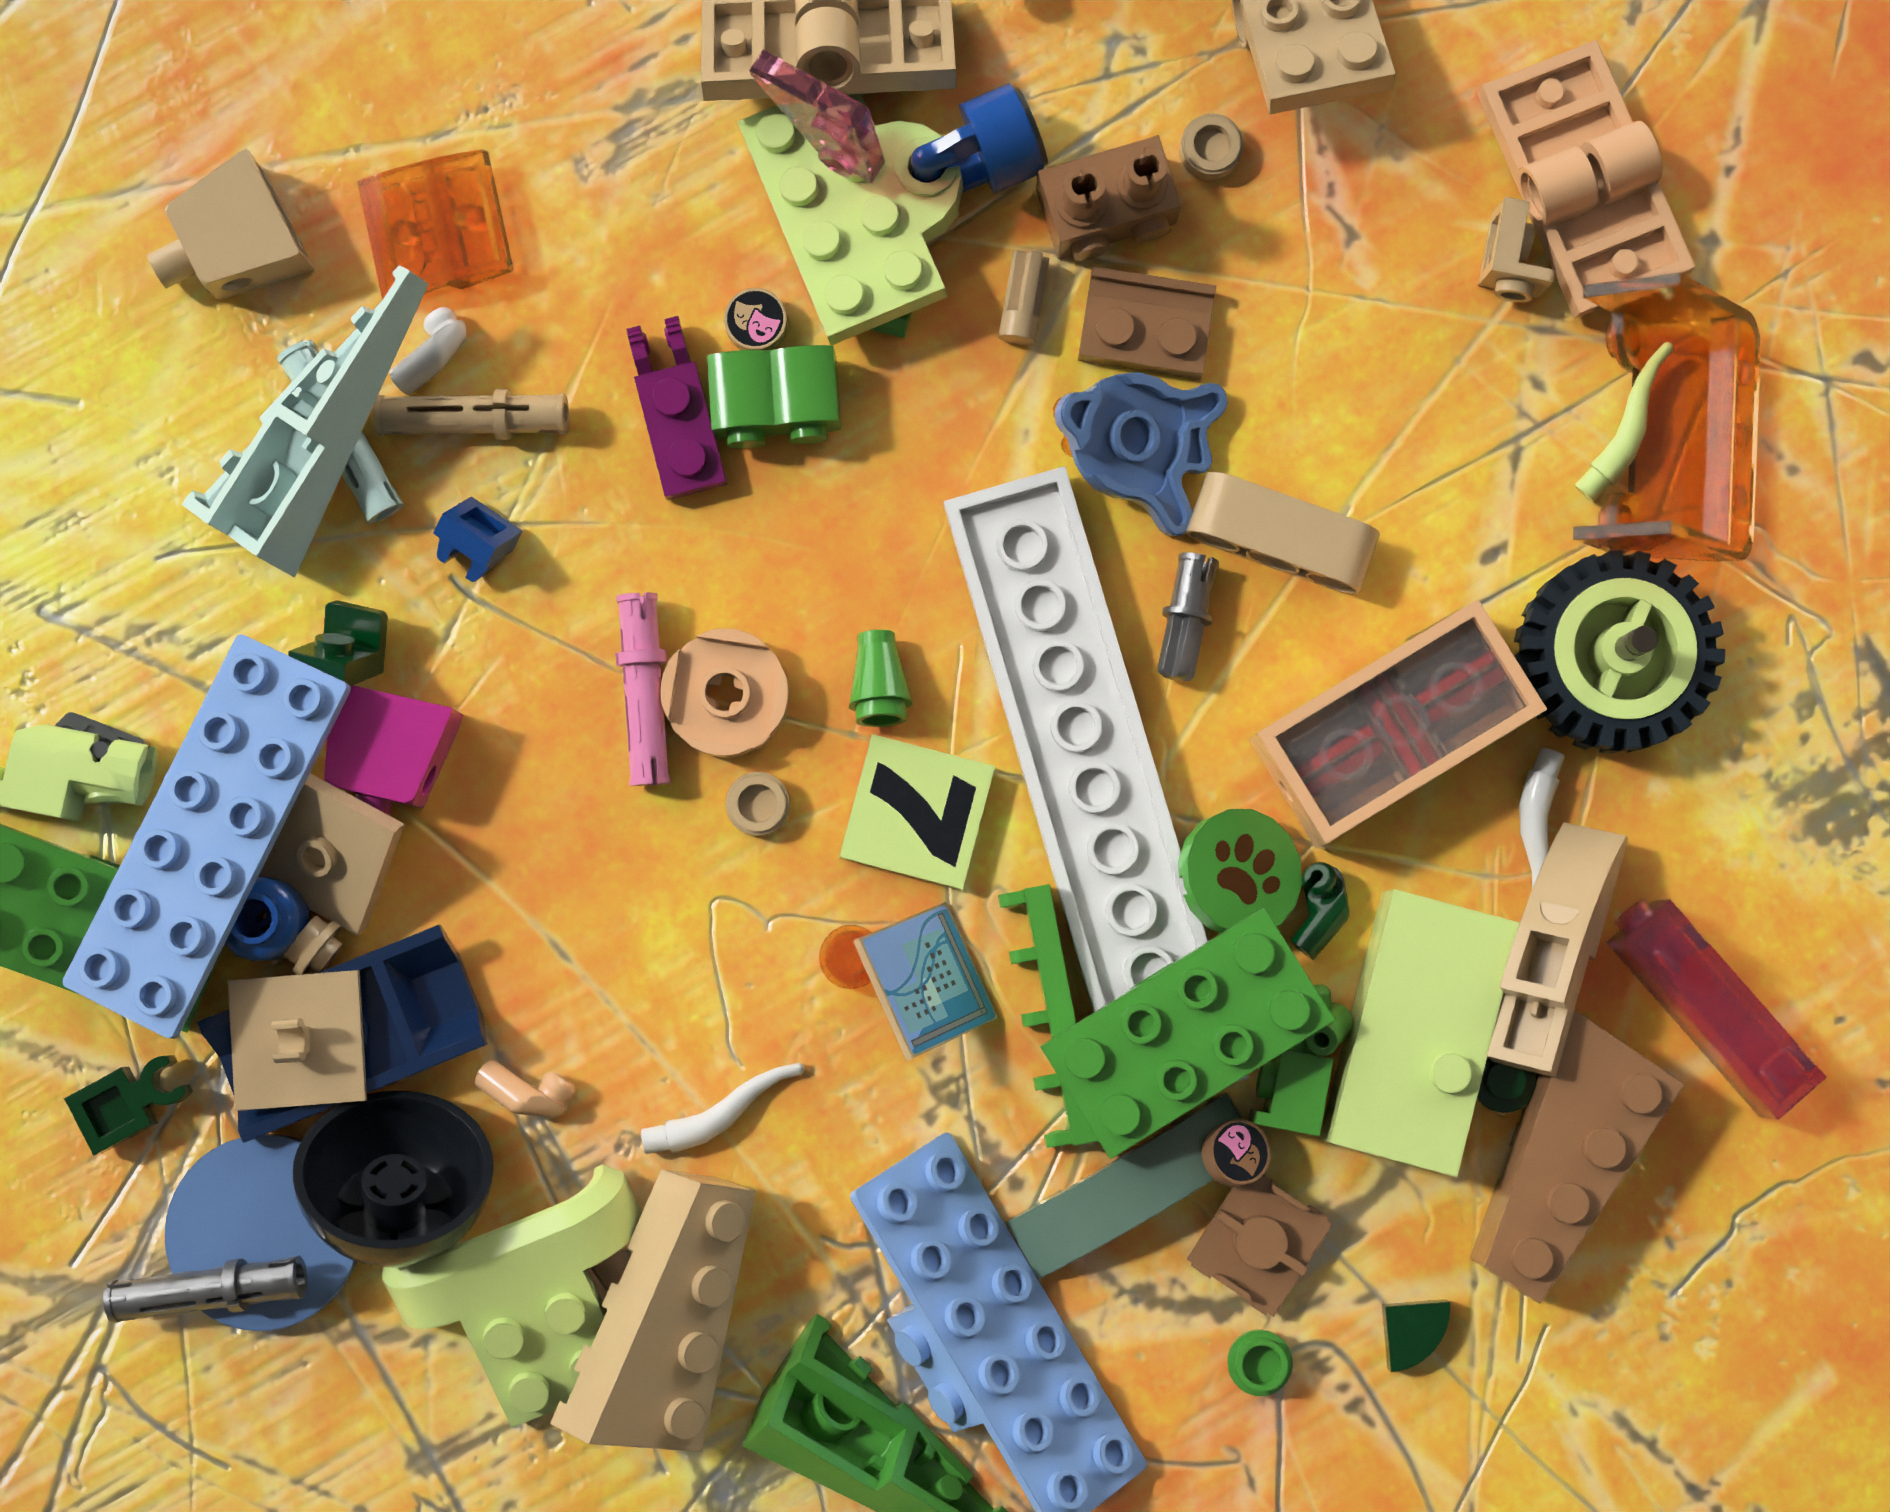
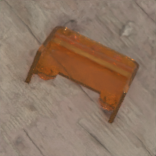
M1681 272L1584 285V299L1612 312V321L1607 325L1605 333L1606 347L1609 355L1616 359L1623 369L1633 373L1632 387L1647 361L1662 344L1671 342L1674 350L1660 365L1650 391L1647 429L1637 456L1629 466L1628 492L1613 493L1609 497L1606 506L1602 507L1599 512L1598 525L1573 527V540L1606 552L1623 550V555H1631L1636 551L1650 553V558L1711 562L1745 560L1751 552L1754 539L1760 376V334L1753 314Z

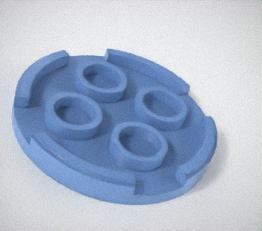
M266 1134L246 1143H243L241 1138L228 1141L201 1157L181 1179L172 1196L165 1222V1248L172 1273L223 1267L228 1260L241 1258L247 1261V1263H260L301 1256L305 1262L308 1288L307 1291H304V1298L251 1304L249 1310L234 1313L230 1312L228 1308L201 1310L207 1316L222 1324L243 1330L269 1331L299 1323L331 1303L345 1287L355 1270L357 1262L340 1255L326 1245L311 1229L301 1212L293 1184L294 1158L302 1141L299 1138L280 1134Z

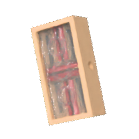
M1479 599L1262 729L1251 737L1249 741L1314 847L1317 848L1339 837L1546 711L1547 708Z

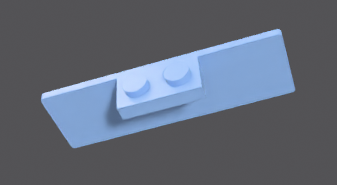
M243 634L236 636L62 982L66 988L165 1038L175 1039L179 1036L351 691L349 684Z
M946 1132L939 1135L851 1192L850 1199L912 1302L911 1305L906 1306L887 1319L895 1334V1344L900 1355L907 1363L915 1367L929 1391L928 1399L933 1411L942 1421L948 1423L952 1432L984 1424L1035 1512H1091L1146 1469L1147 1462L950 1133Z

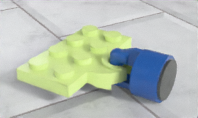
M1009 83L959 104L964 126L945 136L938 134L923 124L905 121H895L875 126L861 94L794 97L737 121L831 346L947 298L945 286L925 242L945 233L958 218L962 193L985 183L989 184L993 193H997L1036 177L1038 171L1045 169L1044 166L1048 165V158L1039 129L1019 87L1013 88Z

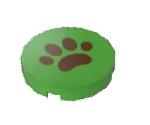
M1228 809L1200 821L1184 840L1178 860L1179 878L1183 877L1184 888L1187 892L1183 896L1190 911L1207 928L1222 933L1262 907L1266 909L1274 924L1278 926L1283 923L1296 907L1302 887L1301 859L1291 836L1273 818L1253 809Z

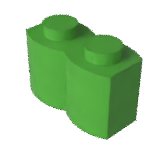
M807 345L774 350L728 351L707 355L711 428L716 439H727L728 447L737 449L760 447L765 445V437L778 434L790 435V442L814 444L827 441L828 432L841 430L837 356L834 346Z

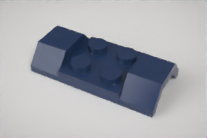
M436 925L320 972L360 970L367 1094L488 1045L483 1014L461 957L442 925ZM228 1009L197 1023L201 1034L219 1056L234 1095L230 1012ZM342 1103L238 1111V1132L242 1142L246 1143L305 1118L332 1109Z

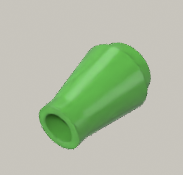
M881 629L861 632L857 636L858 652L849 709L855 711L856 723L861 726L888 727L904 723L907 720L906 709L912 705V700L896 648L895 633L890 630Z

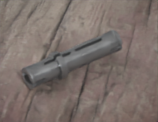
M301 1256L260 1263H247V1261L241 1258L228 1260L223 1267L157 1275L141 1279L109 1281L106 1284L108 1288H105L103 1293L104 1311L111 1323H120L138 1318L197 1312L214 1308H228L232 1313L249 1310L251 1304L304 1298V1291H307L308 1288L307 1269Z

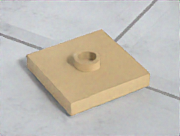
M309 773L258 877L274 878L289 883L302 895L309 910L329 921L334 920L342 928L358 936L369 926L405 824Z

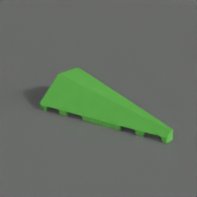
M816 1314L809 1320L761 1394L744 1439L743 1447L876 1512H1008L1003 1506L993 1509L969 1483L973 1474L905 1402L896 1406L868 1377L873 1370L861 1356L851 1359L830 1337L828 1331L832 1325L825 1318Z

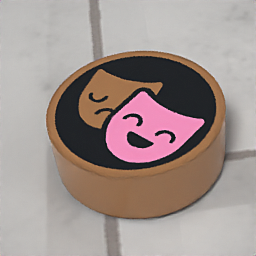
M1234 1119L1220 1123L1207 1133L1203 1141L1202 1160L1204 1166L1214 1180L1225 1186L1237 1187L1257 1181L1266 1172L1270 1163L1271 1151L1266 1135L1256 1124L1247 1120Z

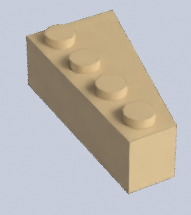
M660 1170L627 1246L631 1257L617 1284L611 1282L602 1303V1307L606 1308L607 1312L592 1346L584 1345L574 1367V1370L580 1374L567 1403L559 1402L551 1420V1425L587 1444L702 1452L753 1208L755 1190L717 1177Z

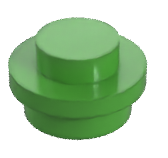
M1264 1329L1247 1331L1236 1338L1229 1349L1227 1356L1229 1375L1242 1391L1250 1395L1267 1396L1279 1391L1287 1383L1292 1373L1293 1360L1290 1349L1283 1339L1271 1331Z

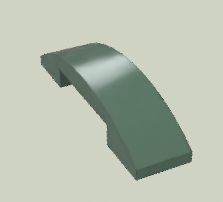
M1225 1092L1174 1122L1169 1129L1065 1190L1061 1191L1060 1189L1006 1221L1008 1228L1037 1278L1040 1279L1092 1252L1214 1180L1204 1166L1202 1145L1207 1133L1216 1125L1234 1119H1242L1229 1095Z

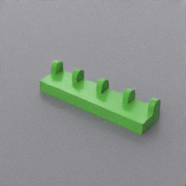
M1047 884L998 895L1000 908H1015L1022 904L1026 906L1033 947L1010 951L1009 956L1011 964L1036 960L1045 1010L1022 1014L1021 1019L1023 1027L1048 1023L1052 1039L1076 1024L1050 885ZM1057 1073L1033 1078L1035 1091L1060 1086L1068 1124V1130H1054L1044 1135L1046 1148L1067 1144L1075 1146L1098 1141Z

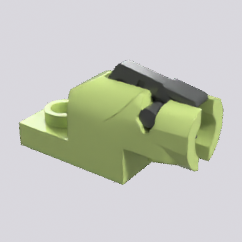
M68 712L55 726L50 724L38 725L15 732L6 768L0 767V806L81 822L85 804L128 803L142 806L149 797L154 784L158 765V751L155 747L150 746V742L80 714Z

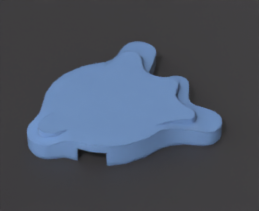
M1122 373L1101 379L1083 392L1064 395L1057 403L1055 421L1059 430L1068 440L1075 465L1083 478L1095 490L1115 499L1135 502L1148 512L1163 534L1167 536H1180L1186 533L1193 513L1182 487V476L1184 473H1205L1211 467L1212 456L1207 440V429L1211 423L1225 412L1228 402L1224 388L1218 384L1207 383L1189 390H1180L1171 387L1160 378L1144 373Z

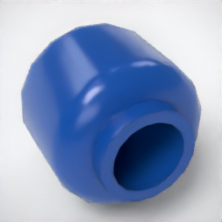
M258 877L224 945L236 956L251 961L280 960L284 958V954L296 940L297 935L310 922L309 907L302 895L289 883L274 878Z

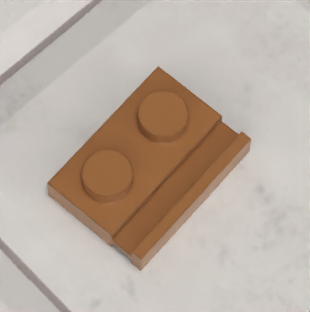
M1093 266L1078 361L1201 380L1205 365L1216 285Z

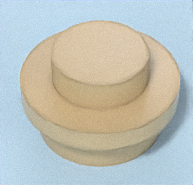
M315 916L297 935L296 940L284 954V957L295 965L292 971L297 975L305 974L310 968L316 973L324 971L344 945L335 938L342 926L334 920L327 924L321 918Z

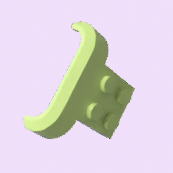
M602 1164L594 1169V1175L590 1183L570 1199L452 1246L447 1251L427 1261L404 1267H383L382 1279L402 1321L408 1327L430 1329L460 1320L511 1428L555 1411L560 1401L567 1403L580 1374L574 1370L581 1351L584 1345L592 1346L607 1312L602 1307L603 1302L587 1269L611 1257L630 1241L642 1212L624 1172Z

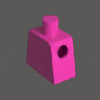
M355 685L350 686L351 691L327 737L324 781L341 790L355 793L354 797L389 816L393 802L423 808L428 801L460 728L463 714L446 706Z

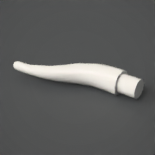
M1540 748L1533 770H1529L1519 803L1520 835L1531 868L1532 889L1549 851L1548 815L1554 794L1560 782L1557 777L1565 758L1563 754L1548 748Z
M794 1063L774 1068L743 1083L722 1101L703 1113L686 1118L666 1120L664 1125L641 1129L645 1154L671 1150V1153L710 1141L730 1128L758 1095L782 1079L802 1075L805 1071V1066L802 1063Z

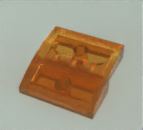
M480 149L440 156L387 170L357 181L382 300L396 280L392 272L399 265L410 270L428 283L424 294L446 286L462 290L514 271L488 151Z

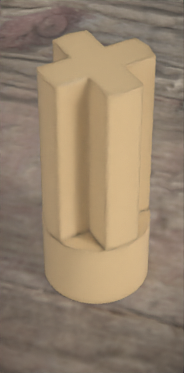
M1034 250L1029 252L1013 251L998 338L1002 341L1017 345L1035 344L1050 259L1043 257L1041 252Z

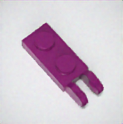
M679 316L664 319L666 324L664 328L668 347L672 349L676 366L654 372L649 357L651 352L646 334L642 332L641 326L626 329L638 376H635L634 379L664 496L667 501L728 485L717 441L712 432L711 418L695 361L691 362Z

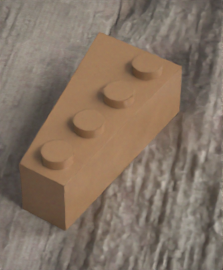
M1575 1010L1556 1078L1535 1073L1536 1087L1533 1096L1526 1105L1521 1122L1517 1123L1509 1144L1511 1150L1501 1179H1497L1470 1256L1471 1260L1522 1295L1539 1304L1545 1298L1684 1086L1683 1083Z

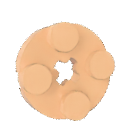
M714 629L696 636V639L688 642L670 658L662 676L660 690L662 708L673 730L693 749L715 757L742 756L752 750L764 747L770 741L772 735L781 727L789 705L788 679L777 656L759 638L741 630ZM723 676L734 677V687L743 691L741 702H732L727 711L718 710L717 700L708 697L709 686H720Z

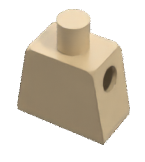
M247 148L232 156L167 204L165 213L178 239L147 254L156 276L166 289L196 274L202 285L216 299L230 298L315 270L264 168Z

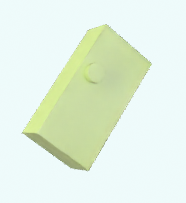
M1396 889L1381 892L1351 1010L1353 1028L1351 1034L1344 1040L1319 1139L1450 1176H1458L1503 996V991L1499 987L1520 922Z

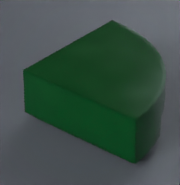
M1441 1299L1382 1304L1387 1369L1390 1372L1402 1371L1419 1364L1437 1348L1448 1326L1450 1301Z

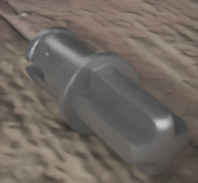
M1189 552L1179 554V564L1170 606L1164 607L1162 615L1167 618V624L1157 669L1159 674L1167 679L1191 681L1195 675L1204 626L1211 625L1213 620L1212 616L1208 614L1216 570L1219 567V561L1213 557H1209L1207 562H1204L1206 555Z

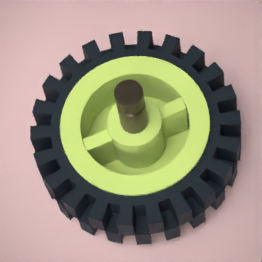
M1623 550L1608 551L1597 557L1593 554L1582 558L1571 566L1569 565L1544 583L1536 592L1537 596L1534 600L1526 605L1521 615L1525 617L1523 625L1518 627L1515 633L1514 642L1520 644L1519 653L1514 655L1547 708L1546 711L1537 715L1536 718L1539 720L1545 717L1552 724L1548 730L1559 738L1568 736L1574 739L1572 745L1585 750L1594 747L1600 749L1599 753L1613 754L1619 751H1627L1628 753L1669 740L1673 735L1682 733L1692 725L1690 721L1694 717L1703 714L1711 702L1706 700L1709 693L1718 690L1722 678L1715 675L1716 666L1725 663V649H1717L1716 638L1724 635L1721 621L1712 623L1707 611L1715 608L1710 597L1707 595L1699 599L1693 591L1699 583L1690 574L1680 578L1673 573L1677 567L1676 564L1666 559L1658 563L1650 561L1651 554L1636 551L1631 555H1623Z

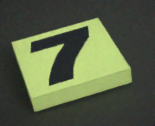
M872 734L839 857L963 890L995 766Z

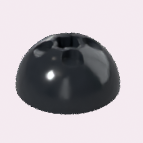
M394 1090L367 1094L366 1101L344 1102L324 1114L307 1131L297 1149L293 1163V1184L296 1199L311 1229L326 1245L340 1255L353 1261L376 1267L394 1268L415 1265L432 1259L454 1246L468 1233L480 1216L489 1196L493 1177V1154L489 1141L479 1124L453 1103L433 1095L414 1091Z

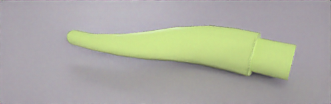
M1671 342L1662 344L1647 361L1637 376L1628 396L1624 415L1615 437L1590 464L1591 468L1574 485L1590 501L1594 502L1609 485L1613 486L1636 458L1647 429L1650 391L1660 365L1674 350Z

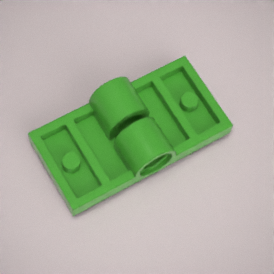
M0 824V966L74 992L63 985V978L120 865L89 854L78 853ZM216 962L181 1030L188 1033Z
M1262 907L1184 957L1175 960L1142 980L1118 998L1048 1040L1040 1047L1111 1160L1334 1022L1335 1019L1266 909Z

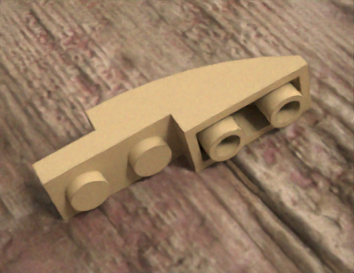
M1563 822L1542 864L1529 896L1499 988L1503 991L1504 997L1487 1057L1492 1062L1556 1078L1588 959L1595 960L1628 842L1626 835Z

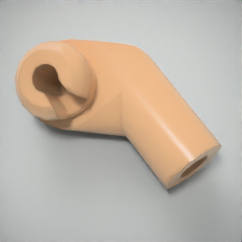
M490 1060L485 1063L478 1071L474 1081L475 1086L512 1113L555 1118L569 1109L566 1103L575 1094L574 1084L553 1071L546 1073L542 1078L540 1086L537 1087L526 1083L496 1060Z

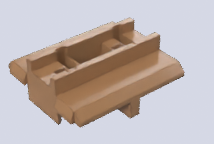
M1263 1174L1261 1178L1253 1183L1232 1187L1190 1252L1187 1260L1191 1262L1193 1268L1208 1278H1215L1245 1298L1247 1304L1265 1316L1268 1313L1274 1317L1300 1275L1304 1276L1308 1269L1306 1267L1333 1224L1327 1220L1328 1216L1311 1205L1305 1206L1272 1184L1273 1180Z

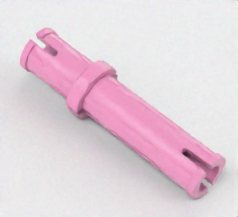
M651 592L643 593L644 596H640V593H627L616 596L619 607L621 652L615 653L616 666L623 667L630 766L629 786L671 783L668 776L665 718L660 693L662 681L661 664L667 663L666 650L659 647L656 604L658 595Z

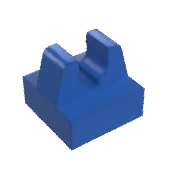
M471 496L442 514L433 532L434 535L440 538L437 558L445 564L461 552L471 559V567L467 571L465 578L475 582L489 573L504 556L513 551L523 531Z

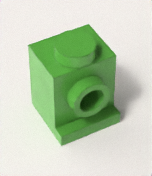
M1303 1040L1261 1066L1256 1083V1097L1265 1098L1263 1110L1250 1108L1248 1121L1258 1125L1320 1136L1333 1059L1316 1056L1317 1054L1309 1049L1306 1040Z

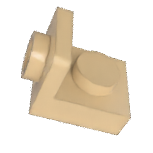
M1504 197L1491 214L1478 286L1495 289L1494 295L1503 300L1528 302L1532 300V297H1540L1553 284L1555 271L1549 268L1519 263V261L1526 262L1529 257L1534 240L1535 225L1526 223L1530 201Z

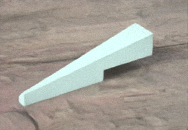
M400 265L392 272L396 279L375 309L372 310L365 306H361L350 318L356 327L352 334L335 352L323 348L259 417L263 425L249 446L242 453L230 449L219 461L225 472L204 494L192 490L182 503L185 508L208 525L225 533L256 557L294 578L428 287L427 282Z

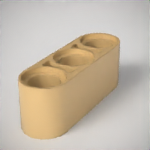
M1208 472L1206 474L1186 530L1187 535L1211 547L1348 594L1360 593L1380 536V532L1376 528L1364 522L1220 472Z

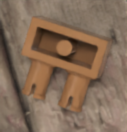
M1159 135L1042 169L1037 174L1036 192L1057 259L1073 255L1076 261L1089 260L1108 252L1111 249V243L1131 237L1134 238L1135 243L1153 241L1168 234L1171 230L1170 226L1177 223L1181 203Z

